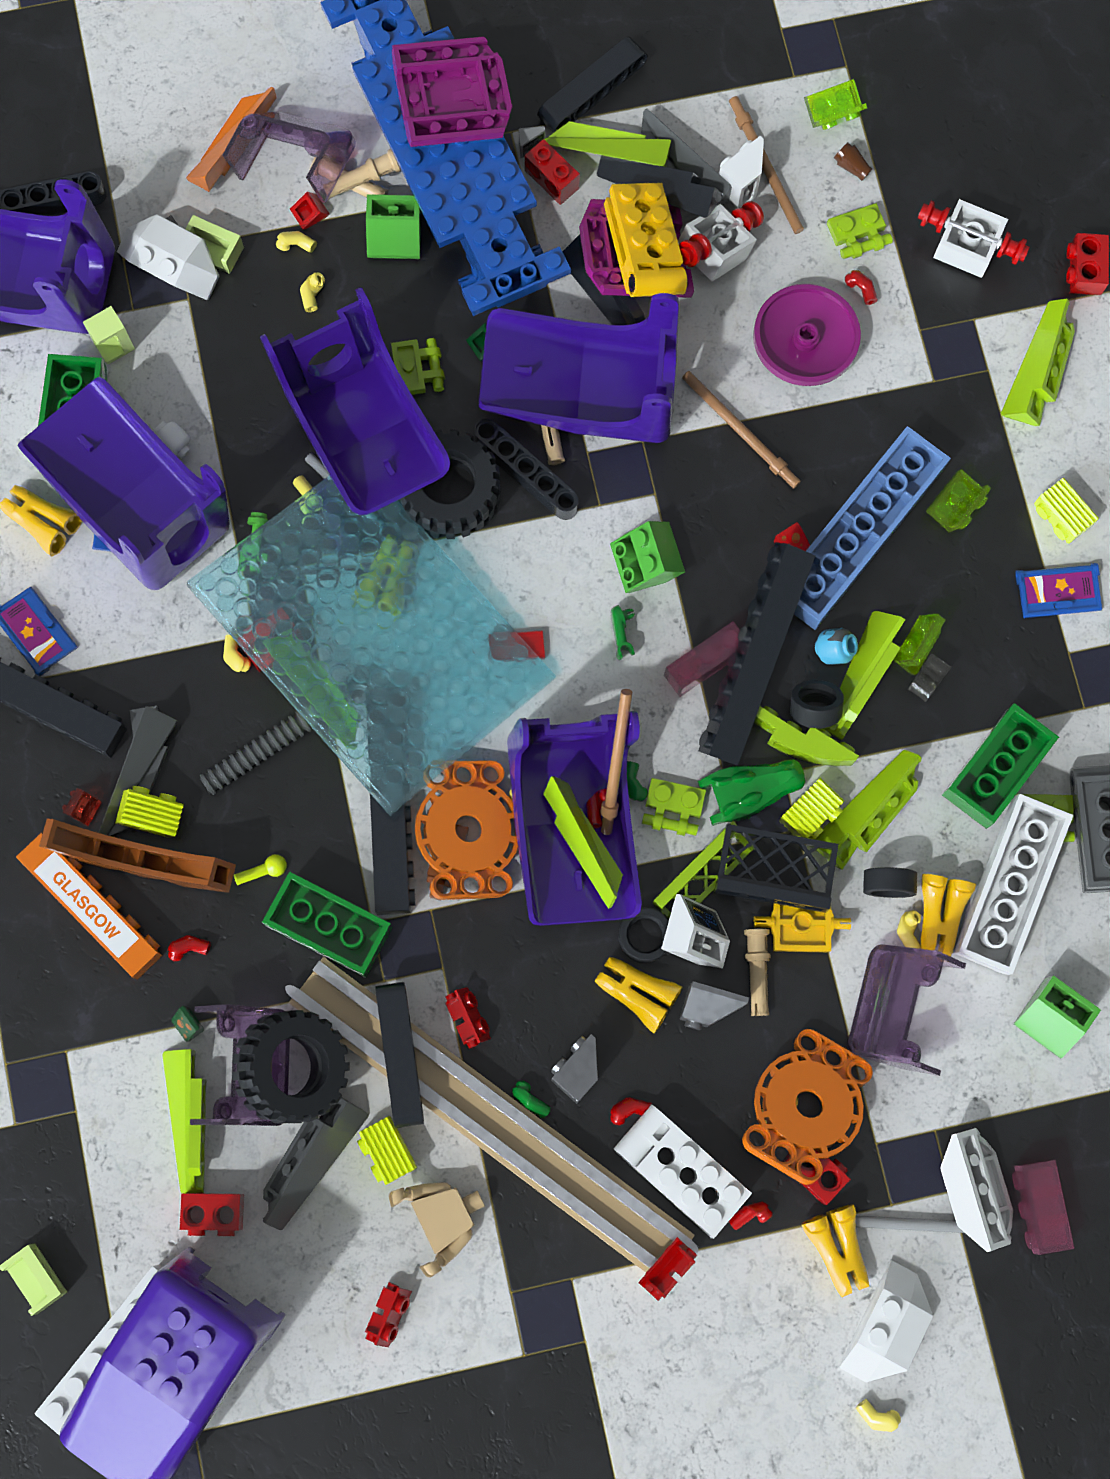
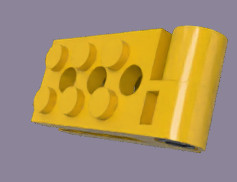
M612 184L609 190L611 197H606L604 207L626 294H629L631 297L653 296L659 293L685 294L687 274L685 269L681 267L683 259L663 184Z

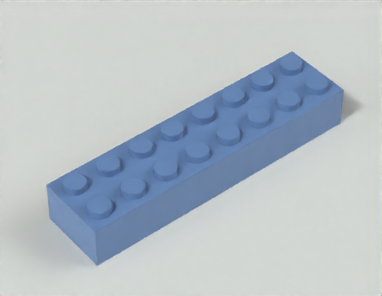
M908 426L904 429L806 550V552L816 556L794 615L814 630L818 628L943 472L951 459L949 456Z

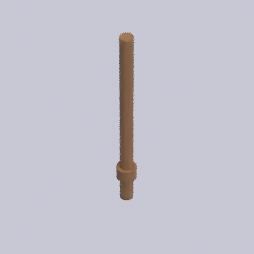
M734 96L729 100V103L736 115L735 121L739 129L744 131L748 141H754L758 136L752 126L753 120L749 112H745L738 96ZM763 148L762 169L794 234H798L804 228Z
M690 371L683 375L682 379L770 465L769 469L776 476L780 475L793 489L801 483L787 468L788 464L781 457L777 458Z
M622 689L620 694L606 798L601 806V815L603 816L601 833L605 835L612 833L614 818L618 814L619 804L616 801L633 693L630 689Z

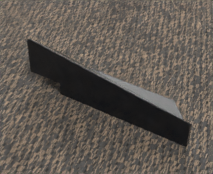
M601 155L597 170L598 177L615 184L662 183L668 204L703 218L711 214L723 196V193L714 187L700 185L701 178L693 172Z
M579 234L562 251L571 268V275L611 325H632L646 319L635 297L602 295L586 273L581 236Z

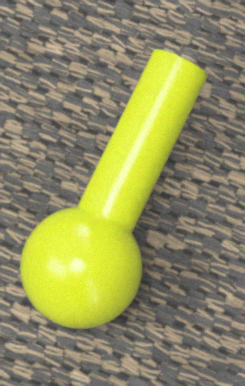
M274 854L269 856L264 864L234 874L236 884L240 885L267 874L278 877L286 871L287 863L281 855Z

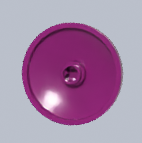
M813 284L792 285L770 296L760 308L753 330L755 350L763 365L781 380L799 386L823 385L840 377L853 363L861 340L860 324L849 303L834 291Z

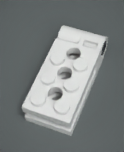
M652 1104L613 1148L627 1163L713 1239L752 1194ZM663 1147L668 1148L672 1152V1160L667 1165L660 1163L657 1157L659 1150ZM685 1167L692 1169L694 1172V1180L688 1185L680 1180V1172ZM707 1187L713 1188L716 1192V1199L711 1204H706L702 1199V1192Z

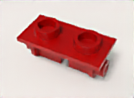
M468 987L457 989L454 993L445 996L447 1000L445 1005L453 1021L463 1017L464 1023L456 1026L464 1045L467 1044L468 1048L471 1049L479 1045V1043L491 1039L488 1023L481 1017L477 1009V999L469 991Z
M677 1237L638 1283L656 1300L659 1301L662 1297L665 1299L678 1283L672 1277L673 1274L676 1272L683 1277L690 1267L696 1263L694 1259L698 1255Z
M388 1282L387 1287L383 1286L376 1306L383 1309L384 1313L383 1315L376 1312L372 1313L365 1329L367 1333L365 1339L373 1342L374 1345L389 1348L398 1334L400 1319L410 1305L412 1291L399 1288L398 1285Z

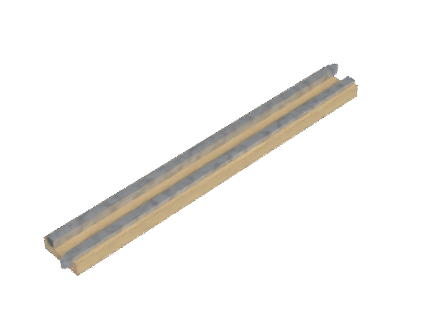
M325 957L313 968V973L300 989L292 985L285 987L286 992L292 998L289 1004L297 1010L319 1014V1019L326 1018L332 1023L330 1030H338L342 1035V1039L339 1040L342 1044L346 1045L387 1077L377 999L373 993ZM411 1023L421 1100L424 1106L644 1272H647L655 1264L666 1248L677 1237L687 1247L698 1253V1247L692 1241V1238L695 1236L693 1233Z

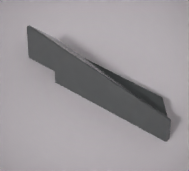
M645 109L643 111L641 135H646V139L671 140L667 167L695 173L701 178L700 185L714 187L723 193L722 199L717 206L719 204L725 205L730 200L731 184L651 111Z
M145 706L98 833L113 836L124 830L132 829L115 823L123 791L132 789L133 786H140L149 789V794H151L169 750L168 747L163 745L175 728L177 720L149 706Z
M341 1097L338 1103H330L332 1109L325 1115H321L320 1118L310 1122H303L263 1189V1199L268 1202V1212L263 1218L265 1224L278 1230L284 1229L368 1118L367 1112Z

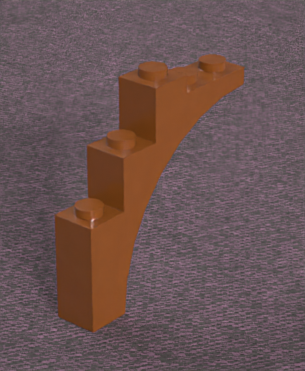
M55 819L46 820L39 847L76 858L80 862L99 868L121 870L139 877L165 880L188 888L229 892L236 867L233 863L215 857L177 852L127 841L76 827Z

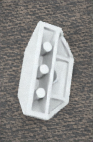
M158 214L128 227L117 250L128 262L177 288L205 300H209L219 279L217 269H215L205 240Z
M976 1128L953 1134L940 1169L957 1226L987 1252L1010 1245L1013 1208L996 1152L980 1136V1132Z
M892 1260L889 1261L839 1368L865 1382L908 1371L933 1318L918 1274Z

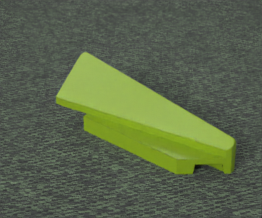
M570 121L544 139L550 146L667 167L671 140L646 139V135Z

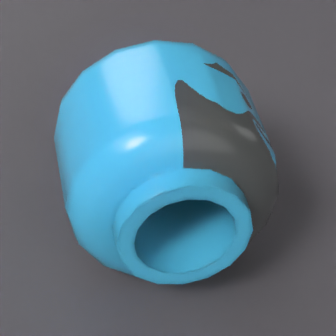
M846 628L826 629L820 633L815 643L816 654L822 662L829 665L850 662L858 650L856 637Z

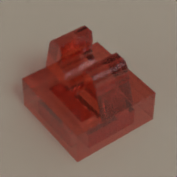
M77 788L70 792L72 797L69 803L62 806L63 813L89 826L102 802Z

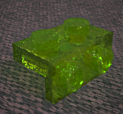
M854 79L804 97L812 127L822 126L823 130L838 125L837 119L845 117L846 121L858 118L861 116L860 111L867 109L866 103L861 104Z
M961 469L955 473L926 512L948 532L959 528L962 530L971 522L972 517L970 515L975 509L981 508L988 500L986 495L991 487L988 485L981 487Z
M938 614L919 615L893 661L911 675H916L939 637L945 619Z

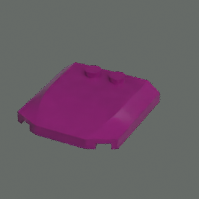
M485 37L392 45L393 69L410 147L503 138L512 110V104L502 58L497 52L494 53L490 49Z
M591 199L579 226L586 273L602 295L630 296L626 294L604 207L605 199ZM668 204L676 237L679 240L681 236L680 230L683 226L681 210ZM682 263L681 267L685 269L687 274V289L685 294L675 296L692 298L694 286L691 269H686V265Z

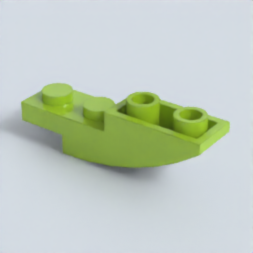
M764 706V708L759 707L754 723L772 734L767 744L797 759L828 766H852L859 757V755L854 753L855 749L845 742L838 743L830 738L831 734L825 729L810 728L805 735L797 724L791 721L786 723L778 718V713L767 706Z

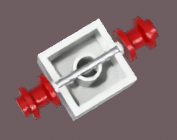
M960 199L952 216L948 217V219L947 216L951 208L946 207L943 211L935 208V201L932 200L929 205L923 204L918 215V219L922 220L920 226L924 227L928 223L935 225L937 233H940L944 224L946 228L933 258L981 278L989 265L995 249L999 248L996 255L997 258H1001L1004 254L1010 256L1014 265L1017 264L1018 260L1024 261L1030 248L1025 245L1027 239L1023 238L1019 242L1012 240L1010 232L1006 233L1003 241L1000 238L1008 219Z
M748 201L741 208L733 210L730 214L719 204L708 217L703 218L699 216L686 224L678 240L683 264L688 267L697 266L711 281H714L744 262L757 241L750 231L752 228L760 226L764 220L761 207L753 201Z

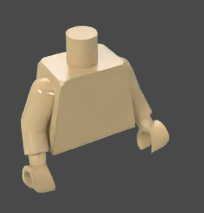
M439 1182L407 1187L405 1190L403 1187L389 1193L391 1207L398 1205L403 1200L413 1201L411 1205L434 1254H436L434 1261L420 1266L426 1277L431 1278L442 1270L441 1267H445L472 1239L471 1228L475 1224L470 1214L485 1207L478 1191L462 1198L457 1188L452 1189L448 1183Z

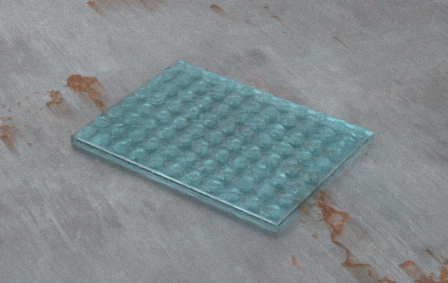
M330 475L187 581L186 586L390 816L550 684L556 677L428 533L410 518L409 512L404 510L398 500L370 514L358 515L346 504Z

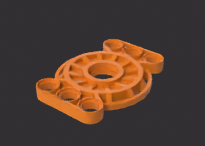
M497 761L432 762L423 772V781L432 790L420 804L415 821V835L417 845L423 857L433 869L439 872L430 883V891L437 899L500 898L512 889V878L502 869L510 863L516 854L518 843L516 830L515 836L511 835L510 820H514L513 802L497 786L503 780L505 773L502 765ZM492 767L497 771L498 778L496 781H489L484 777L485 768ZM436 768L442 771L444 777L441 782L436 783L429 778V771ZM466 768L469 770L471 779L468 782L460 781L456 775L457 769ZM493 790L496 794L493 795L489 791ZM500 797L508 805L511 813H507L504 805L499 800ZM430 799L432 805L427 814L422 815L424 807ZM472 816L478 820L481 826V835L476 841L466 842L458 837L455 825L459 818ZM421 823L424 824V839H422L420 831ZM509 843H514L511 853L506 859L503 854L507 850ZM425 846H427L430 854L435 858L436 861H434L428 854ZM497 862L501 864V866L497 867L493 864ZM494 877H501L505 880L506 888L504 891L494 890L492 887ZM466 878H474L478 882L477 892L470 893L465 889L464 881ZM439 879L449 881L451 885L449 893L442 894L437 890L436 882Z
M805 1029L795 1038V1051L777 1058L769 1064L760 1076L754 1098L755 1112L759 1124H754L747 1129L743 1135L742 1142L748 1152L798 1182L809 1185L816 1182L822 1175L823 1167L819 1159H826L840 1153L851 1144L858 1134L863 1120L864 1107L859 1087L864 1086L872 1078L873 1072L871 1065L866 1060L817 1031ZM810 1037L813 1039L815 1049H804L801 1045V1038ZM829 1051L837 1053L840 1057V1064H830L826 1059V1053ZM790 1059V1064L785 1065L780 1070L776 1067L779 1063ZM854 1066L861 1067L865 1072V1079H855L851 1074V1068ZM770 1072L772 1079L766 1088L762 1087L765 1077ZM809 1091L817 1095L822 1102L821 1114L815 1118L803 1116L796 1107L798 1094ZM760 1095L763 1097V1112L760 1105ZM853 1098H856L857 1115L853 1114ZM851 1123H856L852 1134L848 1138L845 1135ZM750 1133H760L764 1138V1144L762 1146H754L749 1140ZM836 1142L842 1144L840 1147L828 1152L827 1148ZM778 1147L786 1148L790 1154L789 1161H779L775 1156V1149ZM804 1162L811 1163L815 1168V1176L806 1177L803 1175L801 1164Z

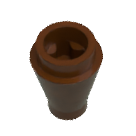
M847 142L834 156V159L838 162L836 165L855 175L861 181L872 171V168L865 161L855 144L852 146Z

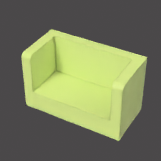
M193 215L185 229L203 238L215 268L230 274L244 249L241 236Z
M112 306L83 321L93 343L106 364H110L135 350L125 327Z
M36 1244L27 1245L0 1265L2 1271L8 1270L32 1308L29 1310L31 1316L39 1314L67 1293Z

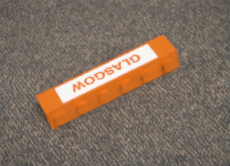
M40 833L16 858L129 975L138 980L162 957L157 950L160 945L149 934L144 937L138 931L141 925L130 914L126 918L118 910L122 906L110 894L105 897L99 891L102 885L91 874L86 877L80 871L83 866L76 858L70 856L67 858L63 854L39 847L42 833Z

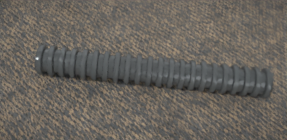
M357 672L353 673L354 677H347L345 683H338L339 687L336 688L347 703L353 704L355 698H362L361 694L365 693V690H369L368 685ZM311 705L308 707L303 706L301 712L297 710L295 712L296 715L293 717L289 715L287 721H280L281 725H274L272 731L268 729L266 731L267 734L264 736L260 734L258 736V740H251L252 744L249 746L245 744L243 750H236L237 754L233 755L231 753L229 759H222L223 763L220 765L216 763L214 765L215 768L212 770L211 768L207 769L208 773L205 775L201 773L200 780L209 793L215 795L217 789H224L223 785H230L232 779L236 781L238 779L237 776L240 774L242 776L245 775L247 769L249 771L253 770L252 766L255 764L259 766L261 760H268L267 756H274V752L276 750L280 752L282 746L285 745L287 747L290 745V741H297L296 737L299 735L303 737L305 731L310 732L311 727H318L320 721L324 723L323 719Z

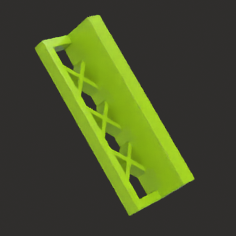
M734 821L730 823L731 825L738 826ZM725 829L653 901L652 904L668 920L670 919L671 912L665 906L672 899H675L676 894L683 888V896L689 899H696L695 901L701 903L715 889L718 875H708L707 864L711 860H720L721 856L716 855L722 850ZM731 832L730 841L735 838L743 846L749 844L743 835ZM749 847L739 855L741 859L744 860L753 848ZM736 858L732 859L734 861L728 867L726 863L724 875H729L739 865ZM704 868V875H697ZM691 880H704V892L701 895H688V883ZM708 880H715V881L708 887Z

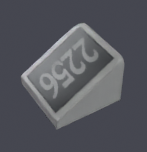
M545 127L519 129L520 158L525 157V154L545 139Z

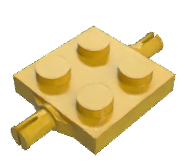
M773 904L771 917L754 916V928H771L773 951L831 952V936L834 929H851V924H849L851 923V918H834L831 906L828 912L823 913Z

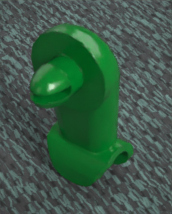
M616 605L611 609V621L617 645L616 657L618 660H622L621 650L623 649L629 651L631 656L635 655L633 646L627 642L625 621L632 619L635 613H632L634 612L633 609L622 611L620 606Z

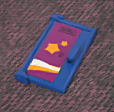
M1098 563L1030 571L1016 570V583L1019 585L1023 618L1102 611L1098 576L1100 575Z
M32 587L27 588L4 605H0V626L33 668L36 675L42 676L49 671L52 665L78 648Z

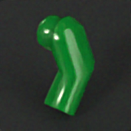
M627 761L629 798L634 801H644L648 796V790L646 787H642L636 779L639 764Z
M518 1081L516 1087L512 1090L513 1097L542 1119L545 1118L550 1112V1106L529 1093L531 1090L529 1083Z

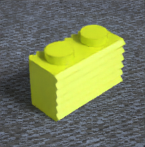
M1062 478L1041 494L1034 503L1039 516L1044 520L1048 519L1049 523L1054 527L1053 530L1057 537L1061 540H1066L1068 544L1099 520V517L1065 478Z
M819 778L783 814L779 821L794 836L815 840L824 831L820 826L827 819L832 823L843 812L840 806L844 803V800L825 781Z
M133 786L132 789L123 791L116 824L167 838L176 836L183 808L182 803L176 802L177 797L160 793L159 797L149 794V789L140 786Z
M387 1116L359 1132L361 1139L357 1140V1143L364 1156L370 1154L375 1164L370 1168L378 1183L383 1180L385 1185H388L418 1168L398 1128L394 1127V1121L391 1116Z

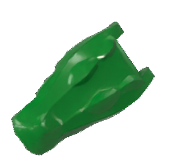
M792 759L775 764L731 766L720 769L697 782L700 789H706L711 786L713 788L720 809V813L709 817L712 826L721 823L751 818L760 813L765 807L777 802L784 795L801 790L805 785V774L800 763Z

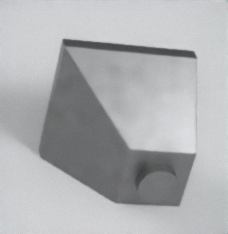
M693 981L688 986L680 1020L686 1021L684 1025L686 1027L701 1030L702 1026L708 1027L741 1009L748 1003L749 997Z

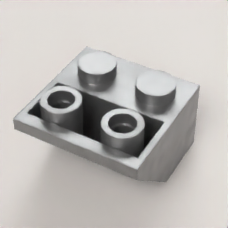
M592 1034L587 1039L582 1035L571 1047V1051L574 1054L568 1060L562 1057L551 1070L554 1074L551 1081L576 1104L598 1080L596 1039Z

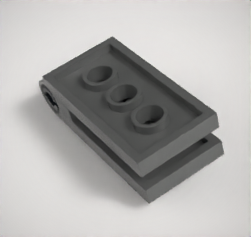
M1110 765L1073 767L1070 769L1071 795H1073V814L1082 892H1110V864L1107 863L1105 858L1110 856V838L1106 837L1102 832V829L1110 831V811L1102 809L1099 805V802H1104L1110 808Z

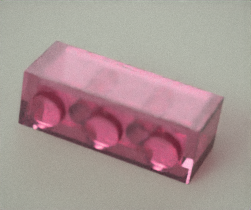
M734 621L666 667L664 676L679 697L728 664L729 658L735 652L739 642L738 634L740 629Z
M1045 1160L1014 1166L1016 1172L1012 1174L1013 1183L1016 1190H1020L1022 1202H1019V1212L1023 1220L1026 1219L1028 1231H1025V1241L1028 1249H1032V1253L1038 1255L1074 1249L1056 1160Z

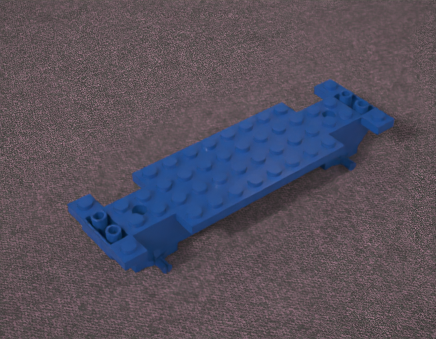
M406 0L321 1V8L332 29L350 21L354 22L365 57L351 62L353 73L439 248L460 240L466 252V258L471 266L472 274L458 279V283L461 286L462 294L472 315L475 316L495 306L501 307L547 287V284L571 274V268L560 246L543 253L540 244L530 248L515 218L516 215L536 207L537 201L504 136L503 138L410 147L408 143L393 69L392 45L453 40L454 37L449 27L447 26L435 32H432L430 29L422 33ZM500 247L506 249L503 252L494 251L495 249H498Z

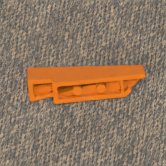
M274 87L268 88L264 93L241 98L201 158V161L186 177L188 181L210 192L220 175L225 176L276 100Z

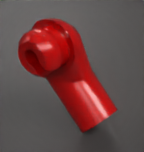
M852 270L851 273L846 274V285L851 288L857 285L861 289L865 305H871L878 301L873 281L859 270Z
M607 788L598 790L586 803L587 818L594 829L602 826L601 806L606 798Z
M191 935L183 936L170 943L168 946V957L172 961H180L184 954L189 951L207 955L211 942Z
M627 1097L612 1107L610 1120L615 1125H622L625 1123V1119L633 1113L643 1115L652 1103Z
M763 1201L745 1205L738 1210L729 1220V1223L735 1230H738L755 1216H757L759 1222L764 1223L772 1217L773 1213L768 1208L769 1205Z

